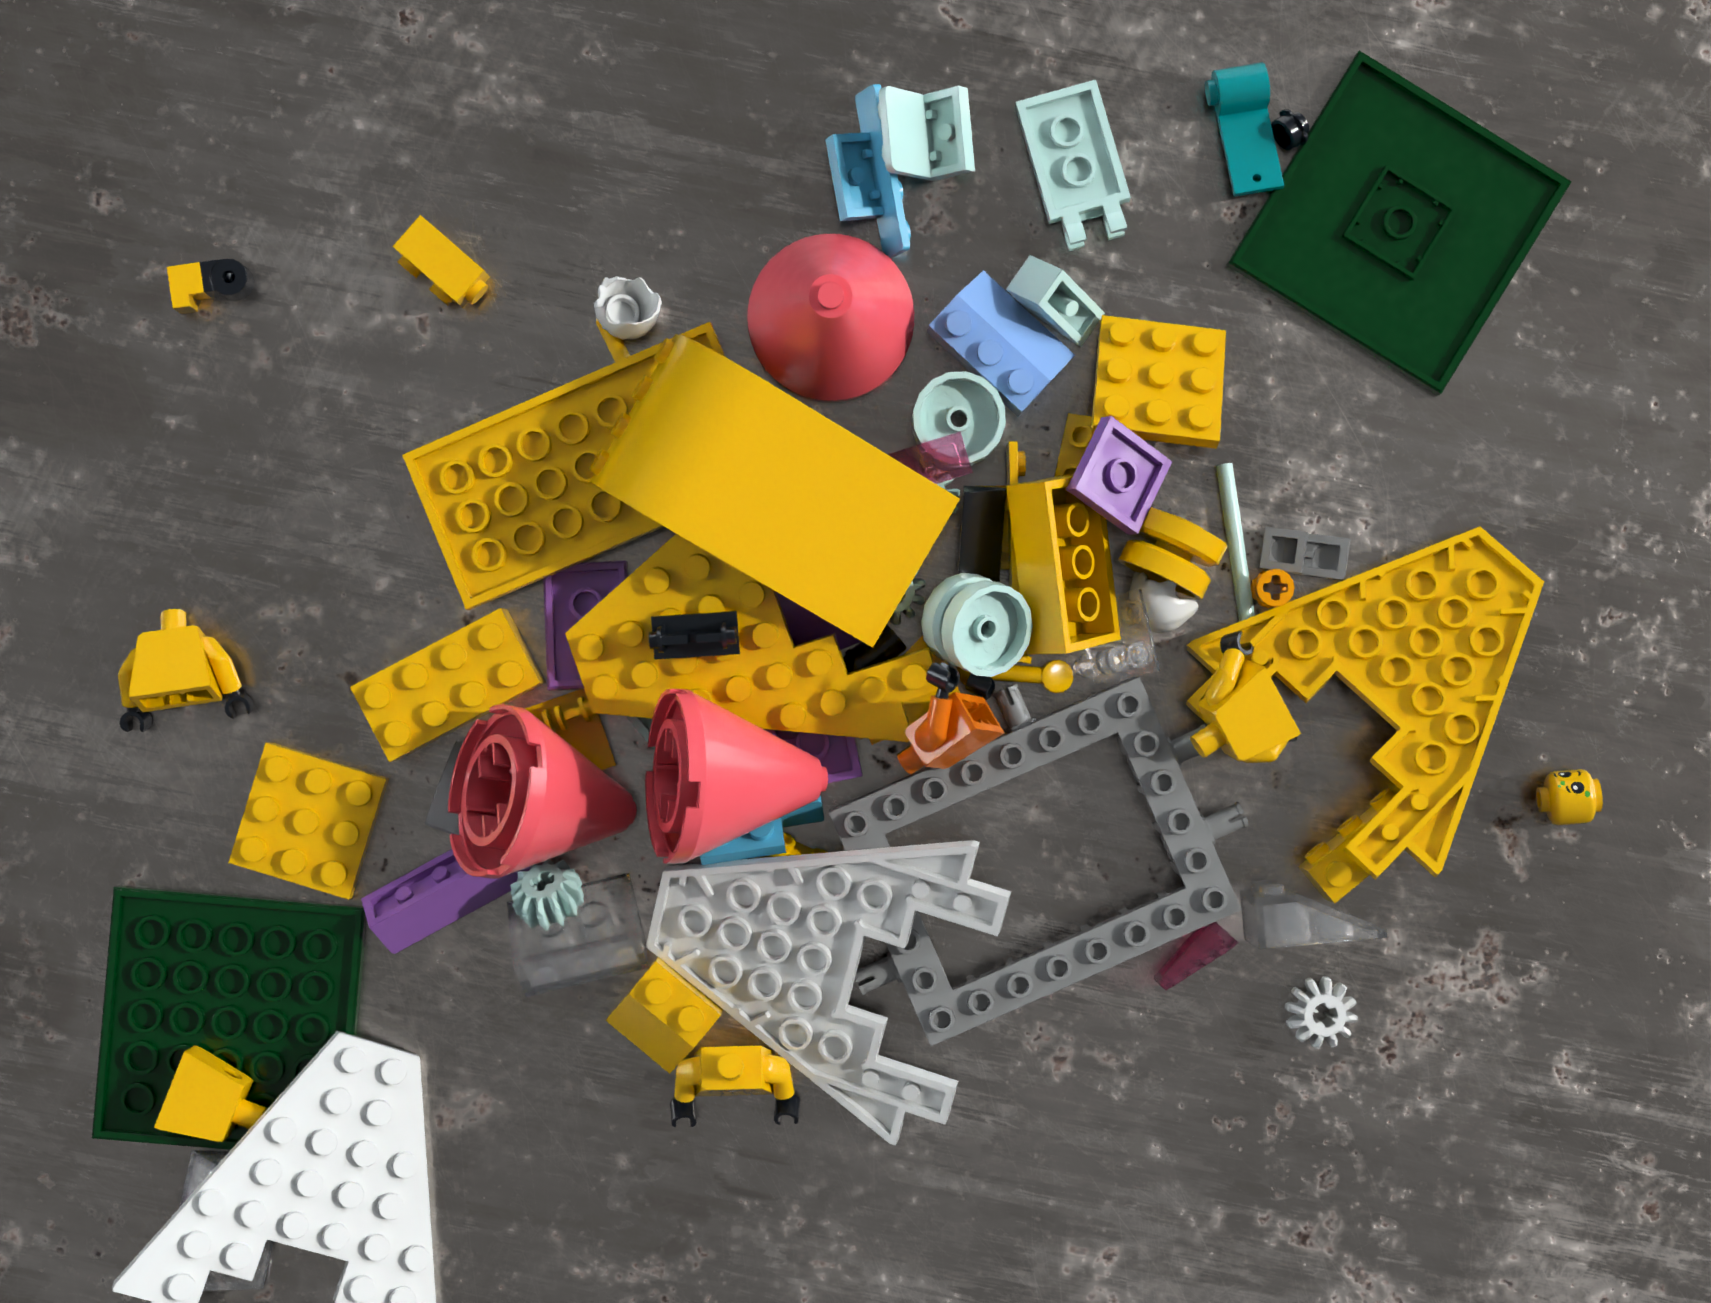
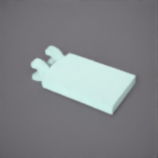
M1092 80L1016 101L1015 110L1049 224L1062 222L1068 252L1084 248L1085 246L1084 241L1087 240L1082 221L1103 216L1108 241L1123 237L1125 235L1124 230H1127V224L1120 205L1130 202L1131 196L1097 81Z

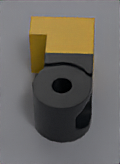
M234 259L210 260L167 267L172 307L180 314L198 312L197 300L226 297L230 300L239 301L249 296L254 288L252 273L242 263Z

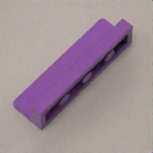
M451 849L361 898L369 928L392 954H396L510 892V885L517 882L518 874L514 872L496 879L471 876L459 866ZM531 866L519 871H529Z

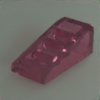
M1217 922L1195 930L1154 975V980L1163 989L1168 990L1234 948L1239 942Z

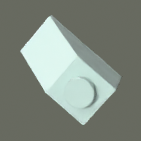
M1029 255L1006 288L1027 311L1080 347H1082L1101 320L1102 315L1105 314L1063 269Z

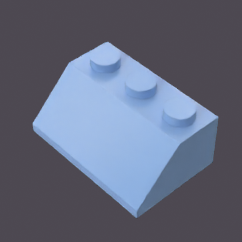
M984 270L953 298L929 324L927 333L970 373L984 377L995 387L1004 405L1017 417L1021 415L1075 356Z

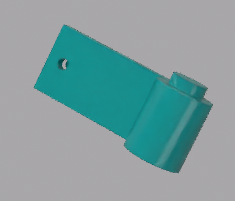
M1260 62L1213 70L1211 80L1205 81V95L1208 105L1215 106L1233 196L1237 197L1283 189L1284 182L1268 112L1270 81L1265 63Z

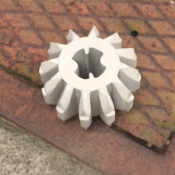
M1323 976L1318 987L1312 978L1305 979V987L1307 989L1305 993L1296 987L1291 990V993L1299 999L1298 1002L1285 1003L1287 1011L1296 1013V1015L1286 1020V1024L1291 1029L1299 1028L1295 1037L1300 1042L1310 1038L1311 1046L1319 1049L1325 1038L1329 1046L1336 1047L1338 1045L1336 1033L1339 1032L1346 1038L1351 1036L1350 1030L1344 1027L1345 1022L1355 1023L1358 1021L1357 1015L1346 1011L1356 1005V1000L1351 996L1344 997L1347 987L1342 983L1332 987V981L1329 977ZM1319 1004L1329 1009V1013L1324 1012L1327 1017L1322 1021L1313 1016V1012H1319L1315 1009Z

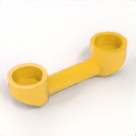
M1051 660L1042 667L1014 665L1007 672L991 678L995 681L1041 684L1049 692L1062 693L1072 685L1074 675L1070 665L1065 661ZM957 667L956 670L959 672L960 682L966 685L971 673Z

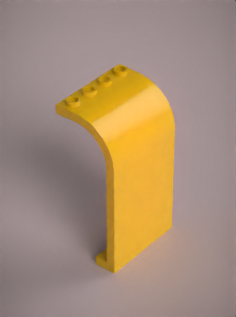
M675 334L672 340L666 338L655 354L654 360L658 362V365L651 377L644 375L633 392L632 397L637 399L630 413L622 412L611 430V434L615 436L612 444L607 451L601 449L594 458L589 469L590 472L594 473L590 481L655 522L873 648L960 498L712 349L683 335Z

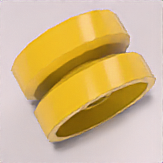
M1151 507L1139 534L1154 543V545L1137 539L1128 540L1118 561L1134 572H1144L1149 580L1159 583L1170 580L1176 583L1175 591L1198 600L1203 599L1211 579L1203 569L1191 563V561L1207 567L1217 566L1228 545L1215 535L1184 518Z

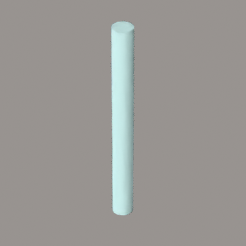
M1225 463L1216 465L1240 622L1255 616L1233 464Z

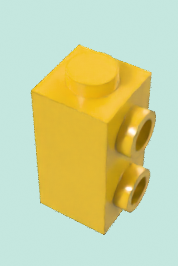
M421 215L392 246L402 255L397 262L416 279L421 273L434 283L429 290L447 306L453 300L462 308L468 302L473 305L488 289L486 281L490 276L485 270Z

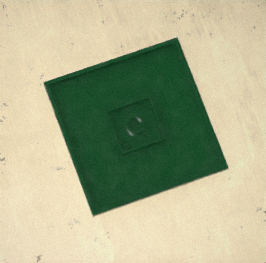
M1359 50L1309 129L1307 143L1303 146L1301 144L1282 173L1284 188L1271 191L1226 265L1438 396L1442 394L1572 181Z

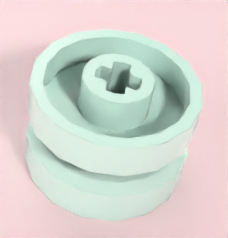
M967 371L947 372L932 379L919 393L911 416L912 435L920 452L932 463L938 462L948 469L969 468L984 461L999 444L1006 426L1005 405L998 390L984 377ZM954 413V415L959 417L964 414L967 421L964 426L956 427L951 422V415Z
M960 573L948 577L935 587L924 605L921 620L923 639L932 654L944 662L960 667L971 674L993 677L1007 672L1021 659L1029 645L1033 628L1031 610L1022 594L1010 586L993 582L989 578L978 574Z

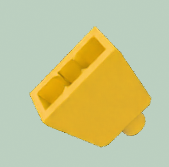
M194 1045L184 1051L154 1128L223 1142L232 1135L236 1124L250 1129L267 1108L246 1100L253 1083L251 1077L205 1049Z

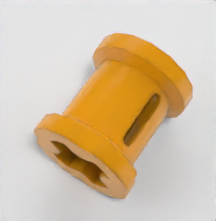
M1272 569L1262 571L1251 581L1252 598L1262 607L1282 606L1289 602L1294 594L1293 579L1284 570ZM1271 580L1274 585H1280V593L1273 594L1272 600L1271 593L1264 592L1263 585L1270 583Z

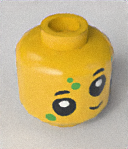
M1586 770L1550 772L1545 777L1544 786L1537 787L1536 789L1539 812H1546L1549 820L1554 825L1586 824L1594 819L1596 812L1602 811L1603 796L1600 782L1597 778L1592 779Z

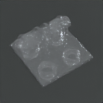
M1142 589L1115 594L1121 640L1086 648L1087 653L1081 654L1074 661L1073 668L1077 675L1086 679L1093 677L1094 685L1160 672Z

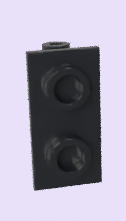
M737 611L651 617L652 632H649L650 649H654V659L740 654Z

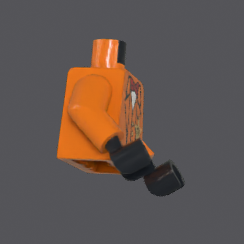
M936 662L931 664L927 671L926 680L938 687L936 695H932L930 698L928 712L906 728L905 734L911 745L897 753V758L907 773L913 774L924 766L940 769L949 768L1004 734L1002 727L986 702L995 691V682L991 677L970 674L965 688L976 694V696L953 692L949 695L960 681L959 672L944 662L941 664Z

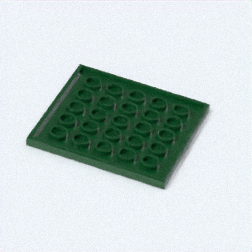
M115 886L113 889L92 1138L231 1150L249 1129L236 1124L231 1136L223 1142H216L154 1128L184 1051L197 1045L251 1077L253 1083L246 1100L268 1109L336 1031L357 1036L367 924L363 906Z

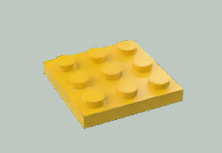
M1102 315L1099 323L1091 434H1094L1101 417L1112 416L1143 440L1217 449L1221 432L1226 330Z
M265 742L228 863L341 898L351 899L389 778L272 742Z

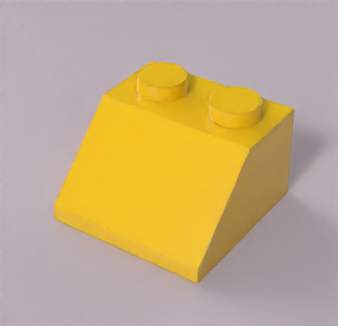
M657 957L605 1021L670 1074L721 1016L723 1009Z

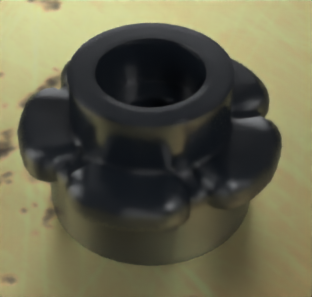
M1289 109L1280 111V117L1271 123L1274 139L1277 144L1285 150H1291L1301 144L1302 146L1305 145L1308 141L1307 133L1309 132L1307 119L1301 113H1293Z

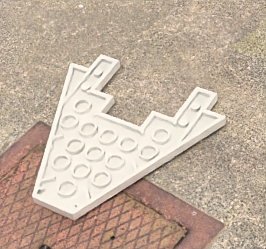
M975 840L743 859L702 865L701 863L667 866L662 873L646 948L780 1056L785 1058L791 1065L889 1144L896 1146L906 1112L944 1125L946 1124L958 1080L878 1055L888 1017L848 1005L865 938L869 937L905 949L909 941L916 911L998 937L1011 891L970 879L980 843Z
M336 1031L114 1280L112 1291L148 1300L150 1303H199L210 1270L252 1281L267 1240L345 1260L346 1262L332 1299L334 1303H436L420 1056Z

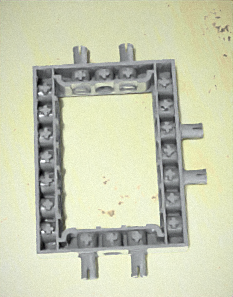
M1133 676L1037 719L1030 717L1018 689V684L1008 686L1006 689L1012 701L1011 705L1004 689L992 694L1008 726L1004 734L949 768L925 767L913 774H909L829 809V815L845 851L890 847L885 834L1118 733L1117 741L1121 753L1127 756L1130 770L1135 780L1139 782L1135 784L1138 792L1145 796L1155 818V822H1152L1155 830L1160 832L1165 850L1170 859H1172L1169 860V863L1184 883V886L1169 893L1164 890L1156 893L1157 898L1129 910L1124 907L1118 910L1119 915L1090 927L1088 924L1080 927V932L1055 943L1050 941L1042 943L1043 948L1014 961L1010 957L1004 960L1005 965L980 976L974 977L971 974L966 977V982L952 988L920 914L916 911L909 941L905 949L886 943L889 950L886 952L887 957L857 969L855 979L856 982H860L858 984L862 995L894 980H898L899 983L903 982L930 1046L1242 910L1214 845L1216 844V839L1241 828L1248 827L1247 817H1243V815L1238 816L1244 813L1238 801L1206 817L1199 813L1180 768L1182 767V762L1200 755L1194 748L1190 737L1206 726L1203 724L1195 730L1170 740L1162 729L1140 677Z

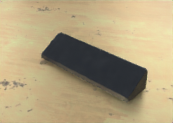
M963 487L958 574H978L989 578L993 582H1000L1006 488Z

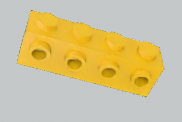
M1397 786L1392 790L1387 788L1380 792L1370 801L1371 807L1360 816L1354 815L1338 827L1337 831L1339 833L1327 843L1323 841L1317 844L1305 855L1307 860L1298 867L1324 899L1335 904L1369 876L1343 849L1400 791Z

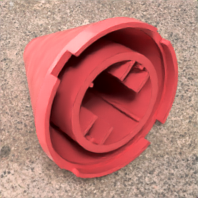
M819 234L793 242L768 261L752 288L748 304L747 322L754 352L763 368L773 379L794 392V394L809 400L844 402L857 399L876 390L900 366L912 340L915 313L907 281L897 265L884 252L862 239L849 235Z
M666 689L661 694L654 710L648 738V747H655L653 771H646L645 794L650 839L656 856L668 857L663 858V863H686L816 801L821 792L826 791L828 772L825 766H821L820 760L817 757L688 689Z
M505 704L494 705L489 708V712L495 714L488 721L477 719L468 731L456 759L448 799V813L458 814L459 835H449L451 847L459 866L467 874L490 879L500 878L621 833L635 820L637 807L631 793L528 710Z

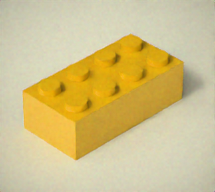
M1074 474L1006 485L1019 593L1023 595L1030 607L1033 624L1030 642L1027 647L1028 655L1067 654L1121 640L1107 521L1103 516L1066 490Z
M499 608L356 683L350 689L388 761L394 762L490 713V707L498 704H507L545 684L546 681L508 609Z

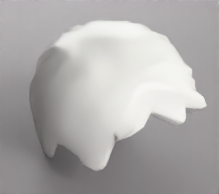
M618 276L610 279L605 277L598 288L599 299L594 302L596 318L602 328L609 334L622 340H633L645 336L655 325L662 301L658 293L652 292L641 277L635 280Z
M1135 572L1133 574L1129 591L1131 606L1138 619L1153 632L1164 633L1174 631L1198 610V604L1195 599L1178 598L1176 596V583L1170 580L1161 583L1147 580L1148 576L1144 572Z

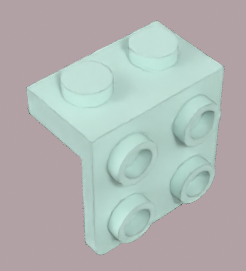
M891 86L879 90L878 115L882 127V157L888 172L930 181L975 172L968 88L954 86L924 95Z

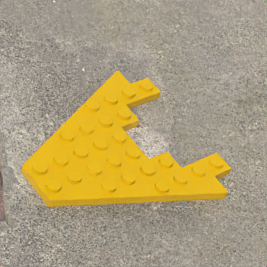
M1479 526L1290 601L1282 606L1275 607L1192 640L1187 645L1186 650L1213 675L1187 700L1186 705L1207 724L1198 705L1206 696V691L1223 657L1220 647L1221 638L1226 634L1238 631L1243 632L1240 644L1250 642L1254 647L1251 654L1244 656L1245 660L1249 659L1266 667L1271 679L1276 676L1305 703L1336 675L1397 730L1372 756L1370 762L1400 789L1388 804L1345 846L1343 851L1375 880L1404 850L1436 878L1444 867L1544 581Z
M678 534L670 538L565 633L592 712L597 714L652 719L656 704L666 689H688L762 729L909 742L905 730L910 726L903 702L936 692L938 687L926 680L927 671L931 664L934 663L929 647L848 673L835 633L794 646L776 591ZM737 611L740 654L654 659V649H650L649 632H652V616Z

